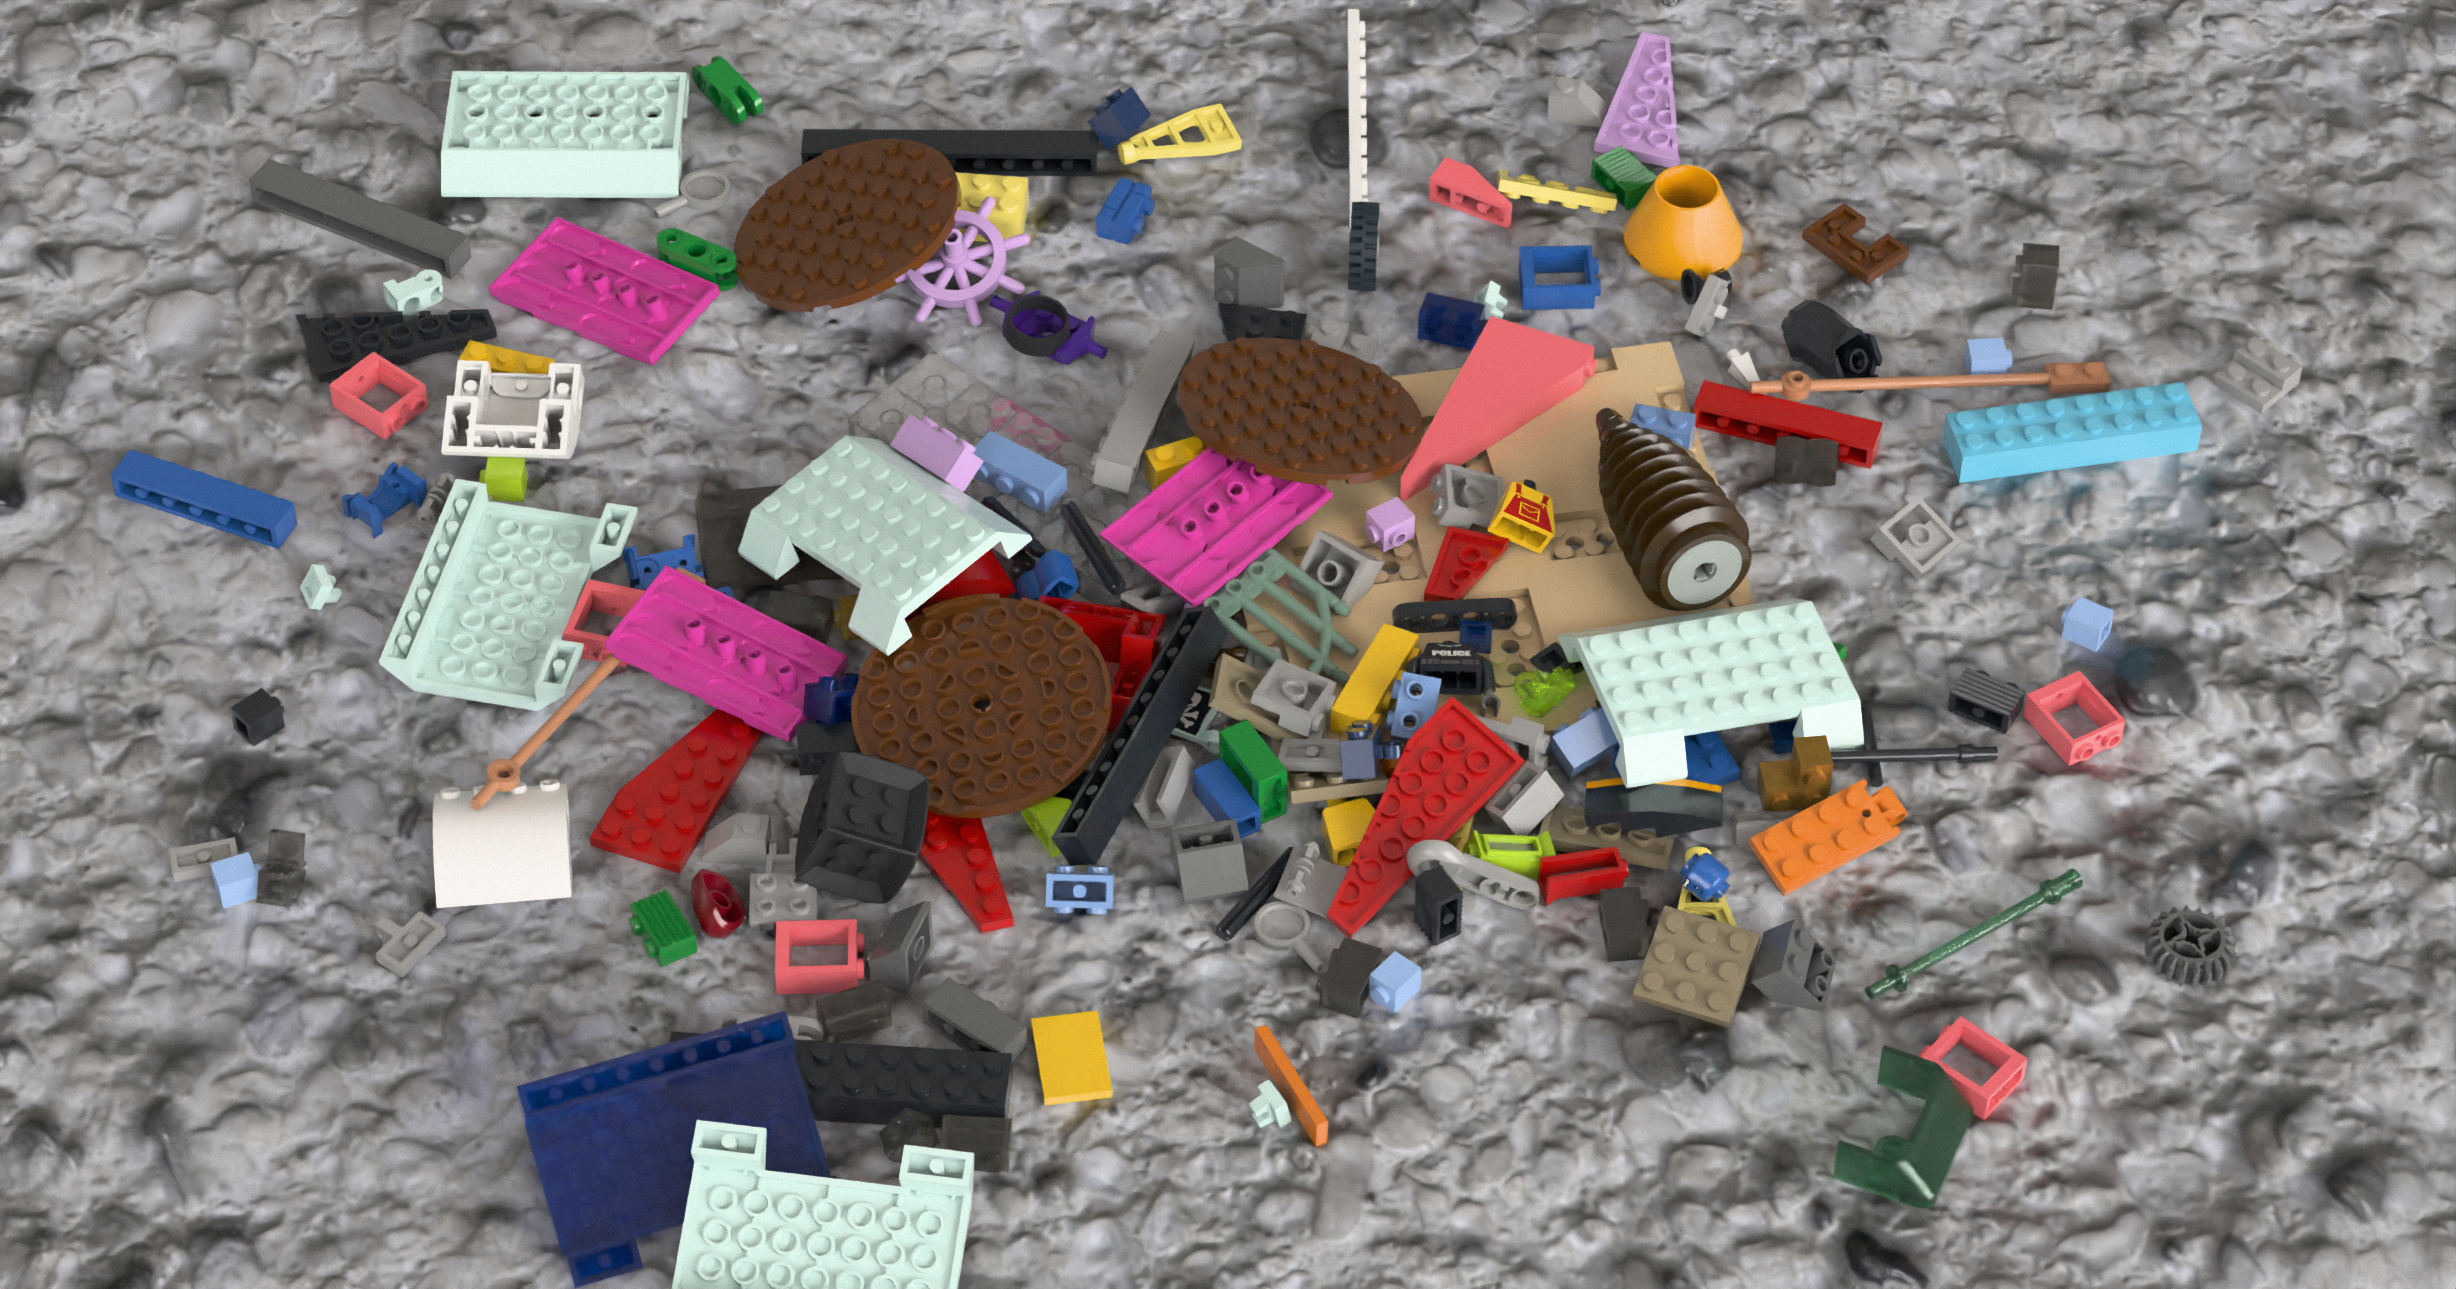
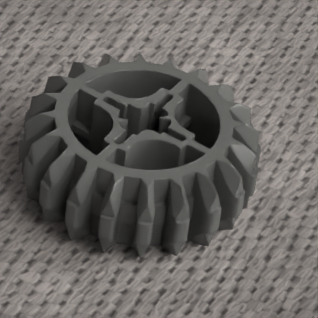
M2187 905L2182 911H2179L2173 906L2169 913L2162 911L2158 919H2153V922L2150 924V928L2145 936V956L2148 957L2149 966L2155 967L2156 975L2166 974L2167 983L2177 980L2180 987L2184 983H2190L2194 989L2198 983L2208 987L2211 980L2219 982L2223 975H2227L2231 969L2232 962L2235 960L2236 938L2232 937V927L2225 926L2224 918L2214 919L2213 911L2205 914L2202 913L2201 907L2196 911H2192Z

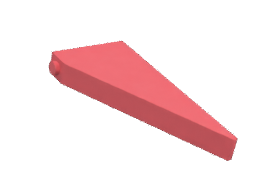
M1491 316L1401 476L1400 499L1406 501L1430 486L1433 475L1439 473L1444 463L1457 466L1463 465L1580 390L1588 377L1592 378L1596 370L1597 360L1593 359L1594 346Z

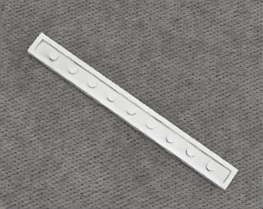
M1348 9L1347 19L1350 228L1352 202H1368V198H1362V195H1367V178H1362V175H1367V158H1361V155H1367V138H1361V135H1366L1367 118H1361V116H1366V98H1361V96H1366V79H1360V77H1365L1366 59H1360V57H1365V40H1360V38H1365V21H1359V9Z

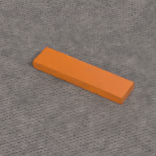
M1262 1025L1255 1028L1254 1050L1314 1145L1317 1147L1327 1143V1118L1269 1027Z

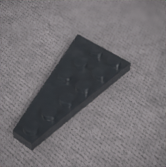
M1218 303V316L1222 322V332L1225 335L1226 342L1234 341L1240 337L1281 338L1302 341L1307 325V314L1291 310L1279 311L1265 307Z
M488 309L451 310L446 315H431V311H419V315L403 316V311L354 313L351 317L335 318L334 313L323 314V318H307L306 314H295L297 325L320 383L338 379L372 352L377 353L392 364L466 346L469 340L482 342L497 338L496 327Z

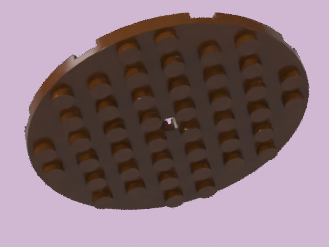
M897 138L858 142L838 149L826 150L822 155L802 164L778 182L769 186L754 206L749 209L738 230L733 252L737 259L736 272L745 289L754 294L758 301L785 311L813 312L814 307L831 305L832 309H837L880 294L897 284L895 279L911 269L914 272L918 270L937 252L948 238L956 223L954 216L957 207H961L962 202L961 185L955 170L942 153L928 145L911 140Z
M1240 337L1234 341L1215 344L1197 354L1186 364L1181 372L1177 388L1176 400L1178 409L1183 410L1187 417V426L1206 445L1234 462L1240 458L1256 465L1255 471L1294 482L1326 485L1327 480H1345L1347 485H1353L1385 478L1404 468L1405 462L1416 452L1423 433L1421 412L1400 382L1381 371V368L1375 364L1367 363L1342 351L1318 345L1313 340L1298 341L1281 338Z
M975 594L931 605L923 609L921 615L907 622L912 634L909 640L889 656L874 647L859 672V681L855 694L852 696L851 716L853 731L860 753L911 768L927 777L930 787L928 811L939 815L958 818H989L1022 811L1051 798L1072 783L1091 763L1105 739L1112 713L1110 677L1099 648L1083 632V628L1069 616L1049 605L1026 597L1017 600L1000 598V594ZM980 700L990 702L983 712H981V709L973 707Z

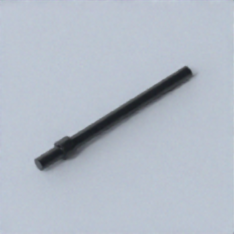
M1958 744L1956 748L1830 751L1833 764L1957 761L1958 764L1973 763V760H1997L1998 758L1997 747H1973L1972 744Z

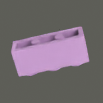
M909 414L890 443V446L964 492L984 462L974 455L976 448L963 439L956 443L955 441L958 437L943 427L938 432L939 425L926 416L919 420Z

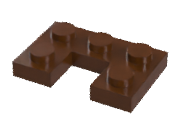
M1845 203L1805 228L1802 234L1804 241L1866 285L1908 258L1909 248L1888 233L1868 247L1853 238V234L1865 227L1866 218Z

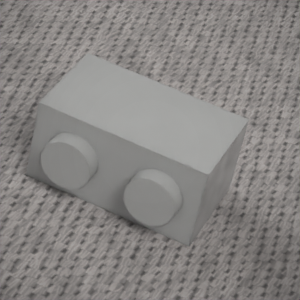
M1527 760L1483 808L1502 832L1507 835L1527 836L1565 794L1546 770Z

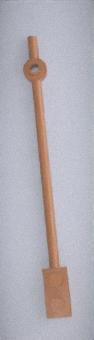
M2104 362L2045 363L2042 373L1810 379L1800 371H1789L1783 374L1781 380L1750 381L1749 392L1750 394L1781 393L1788 400L1802 401L1809 396L1810 392L2017 385H2047L2049 393L2109 392L2111 382Z
M681 567L676 569L706 585V579ZM611 653L510 759H497L491 762L487 768V783L470 800V805L474 809L480 810L497 791L507 792L515 789L520 783V767L612 672L621 660L615 658Z

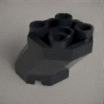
M1805 300L1789 310L1788 316L1782 321L1781 328L1784 332L1783 337L1790 357L1794 361L1811 366L1826 379L1878 377V374H1874L1876 366H1881L1882 355L1874 335L1863 333V330L1854 327L1832 308L1815 300ZM1851 390L1848 392L1860 394L1865 390Z

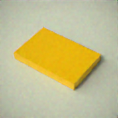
M1098 1010L1031 1018V1030L1044 1105L1112 1097V1085Z

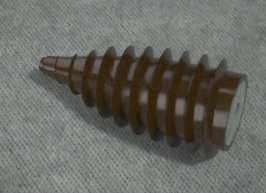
M1604 408L1600 410L1596 415V426L1601 443L1598 464L1600 476L1599 490L1603 498L1604 511L1608 517L1611 530L1615 534L1617 543L1623 551L1628 565L1632 568L1634 576L1641 584L1643 592L1657 606L1674 611L1703 609L1722 601L1740 585L1751 565L1752 554L1748 545L1749 529L1745 519L1738 513L1735 505L1726 497L1725 492L1715 483L1712 476L1703 470L1701 464L1690 457L1685 449L1673 444L1669 438L1663 435L1655 434L1646 428H1639L1635 423H1629L1614 409Z

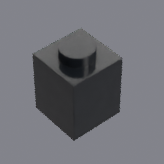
M262 688L230 707L234 729L253 747L285 727L283 704L276 696L271 697Z

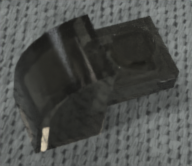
M272 829L269 832L267 864L258 871L256 903L289 907L297 900L307 869V862L303 861L305 833Z

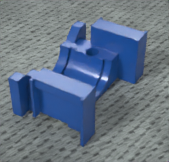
M395 462L390 464L386 472L379 477V484L370 495L363 497L362 494L357 492L354 495L346 494L342 497L345 516L348 518L352 516L353 520L358 517L370 526L373 539L383 533L382 522L411 502L421 507L425 497L428 495L426 479L420 478L408 469L406 465L399 468Z
M695 534L683 536L682 548L638 557L635 546L624 548L623 562H625L630 588L646 591L666 565L675 570L681 567L704 578L702 563H697L693 548L695 546Z

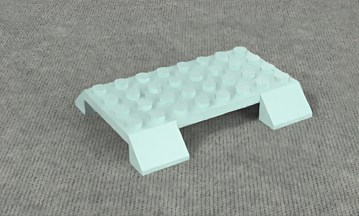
M846 435L751 510L738 552L741 557L777 580L800 562L792 545L794 544L860 588L848 625L849 629L889 656L912 637L904 619L991 548L1009 559L1028 544L1032 538L1030 534L880 439Z
M456 479L379 659L380 665L413 691L534 711H539L565 696L583 653L584 643L565 641L563 632L592 573L621 556L638 512L637 507L607 503L601 519L488 501L486 483Z
M1785 598L1564 633L1558 636L1568 662H1582L1618 740L1620 749L1615 765L1626 788L1686 778L1688 773L1684 736L1798 717L1792 733L1794 738L1826 735L1830 751L1856 750L1864 747L1860 698L1812 601Z
M697 1120L691 1149L694 1168L672 1289H958L972 1203L974 1153L904 1145L899 1174L901 1186L765 1170L766 1128Z

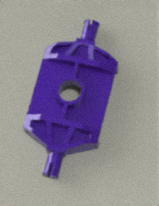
M1037 290L1025 296L1041 295V292ZM994 295L991 298L990 306L1005 313L1002 325L1003 337H1005L1004 325L1011 306L1025 296L1010 302L998 295ZM1041 309L1025 310L1012 317L1014 326L1020 332L1035 338L1053 336L1059 333L1065 326V323L1057 315ZM1068 314L1070 338L1060 349L1056 350L1055 354L1045 356L1060 364H1070L1080 355H1085L1087 352L1100 359H1104L1108 348L1093 341L1095 319L1093 316H1090L1085 322ZM1047 332L1054 333V334H1049V335H1047V336L1042 335V334L1047 333Z

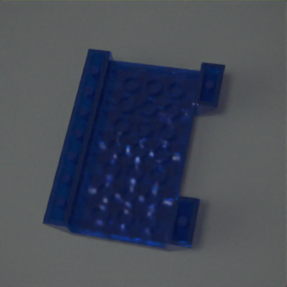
M786 1010L516 1087L524 1128L563 1261L575 1289L643 1269L635 1239L683 1225L694 1168L691 1149L697 1120L766 1128L765 1170L836 1179V1176H831L793 1051L795 1040Z

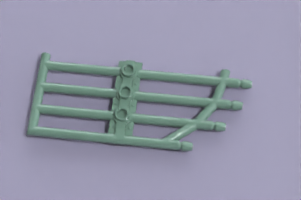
M1273 547L1263 552L1239 575L1226 582L1212 596L1207 597L1203 604L1196 606H1211L1226 631L1271 666L1277 658L1285 660L1230 618L1241 608L1312 663L1307 669L1308 671L1318 675L1323 671L1331 678L1334 677V680L1343 686L1350 679L1349 675L1343 670H1339V667L1331 662L1328 657L1331 643L1353 658L1359 652L1353 643L1347 641L1344 636L1333 629L1329 607L1343 617H1348L1351 609ZM1113 550V554L1118 560L1126 557L1121 552ZM1284 574L1294 579L1314 595L1318 616L1274 582ZM1265 591L1320 634L1317 650L1260 607L1253 599Z

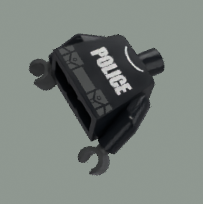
M1449 640L1443 643H1428L1423 653L1418 654L1407 663L1406 672L1441 679L1439 694H1484L1479 708L1480 715L1485 717L1486 707L1489 706L1495 710V717H1497L1501 701L1493 694L1496 691L1493 665L1489 660L1477 654L1472 644L1455 643ZM1413 690L1410 692L1414 696H1416V693L1418 692L1419 694H1421V692L1418 690Z

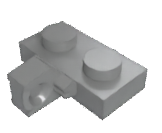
M1709 274L1684 329L1704 337L1705 332L1711 330L1715 322V316L1726 320L1730 309L1721 304L1727 297L1729 282Z
M1326 722L1323 723L1319 732L1312 730L1309 738H1283L1278 759L1287 771L1342 772L1340 740L1328 739L1325 727Z
M420 911L407 924L401 923L399 926L382 916L374 924L375 937L382 941L383 946L376 953V961L403 978L446 936V928Z

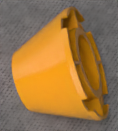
M1679 165L1664 170L1653 182L1627 219L1624 226L1623 242L1628 255H1633L1640 262L1642 269L1658 277L1681 281L1682 272L1689 268L1698 273L1702 279L1708 278L1710 273L1722 268L1727 270L1740 255L1743 235L1741 227L1717 178L1711 172L1701 167Z

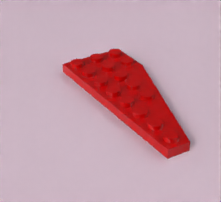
M1453 696L1409 738L1326 915V918L1349 939L1414 876L1407 863L1406 856L1409 848L1423 840L1448 842L1525 763V760Z
M717 708L617 792L592 832L590 845L681 873L765 732L747 725L743 719Z

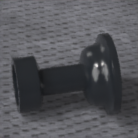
M1690 268L1682 272L1681 291L1686 303L1691 305L1697 302L1708 278L1702 279L1698 273H1695ZM1727 270L1716 271L1714 276L1729 282L1727 286L1729 294L1732 288L1729 272Z

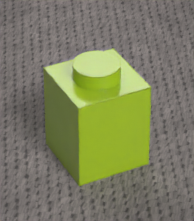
M488 457L486 469H481L480 483H486L487 495L493 496L492 501L524 502L528 481L525 458Z

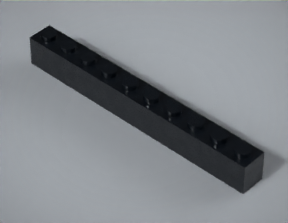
M803 129L802 164L822 155L829 149H838L843 146L870 140L897 138L923 143L936 149L948 159L957 173L999 176H1097L1098 139L1095 131Z
M1211 606L1185 608L1053 834L1052 840L1069 865L1097 864L1176 724L1181 719L1184 710L1194 696L1215 656L1220 651L1223 642L1228 636V632Z

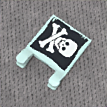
M1198 686L1171 734L1199 743L1209 752L1218 754L1219 730L1208 729L1220 711L1208 706L1211 690Z

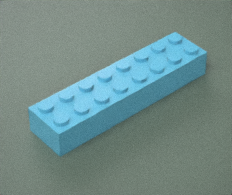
M2178 382L1946 413L1943 442L1958 481L1963 483L2197 451L2202 423L2185 383Z

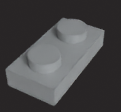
M235 837L169 849L174 882L212 876L210 863L238 855Z

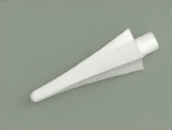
M1732 349L1727 353V358L1731 362L1727 372L1748 390L1750 381H1760L1749 352L1740 355L1737 349Z

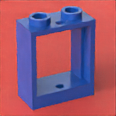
M1592 245L1520 246L1518 270L1522 310L1594 309L1595 296L1601 295L1600 278H1595V275H1598L1599 262L1598 257H1593ZM1583 272L1584 284L1535 285L1534 273Z

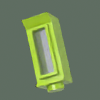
M1474 830L1468 843L1463 847V852L1536 880L1540 858L1556 855L1549 831L1537 836L1478 834L1477 830Z

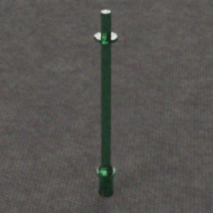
M2071 868L2053 880L2046 879L2040 882L2038 892L1900 968L1896 964L1888 965L1886 967V977L1865 988L1867 996L1870 999H1874L1892 988L1900 993L1906 991L1908 987L1907 980L2038 906L2044 903L2052 906L2059 903L2061 897L2082 887V880L2074 882V880L2081 877L2080 874Z

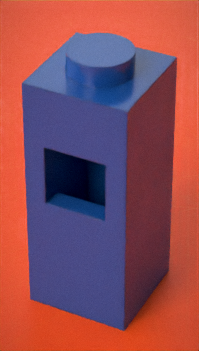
M1222 758L1210 763H1204L1193 770V792L1216 822L1235 819L1241 839L1261 831L1260 807Z

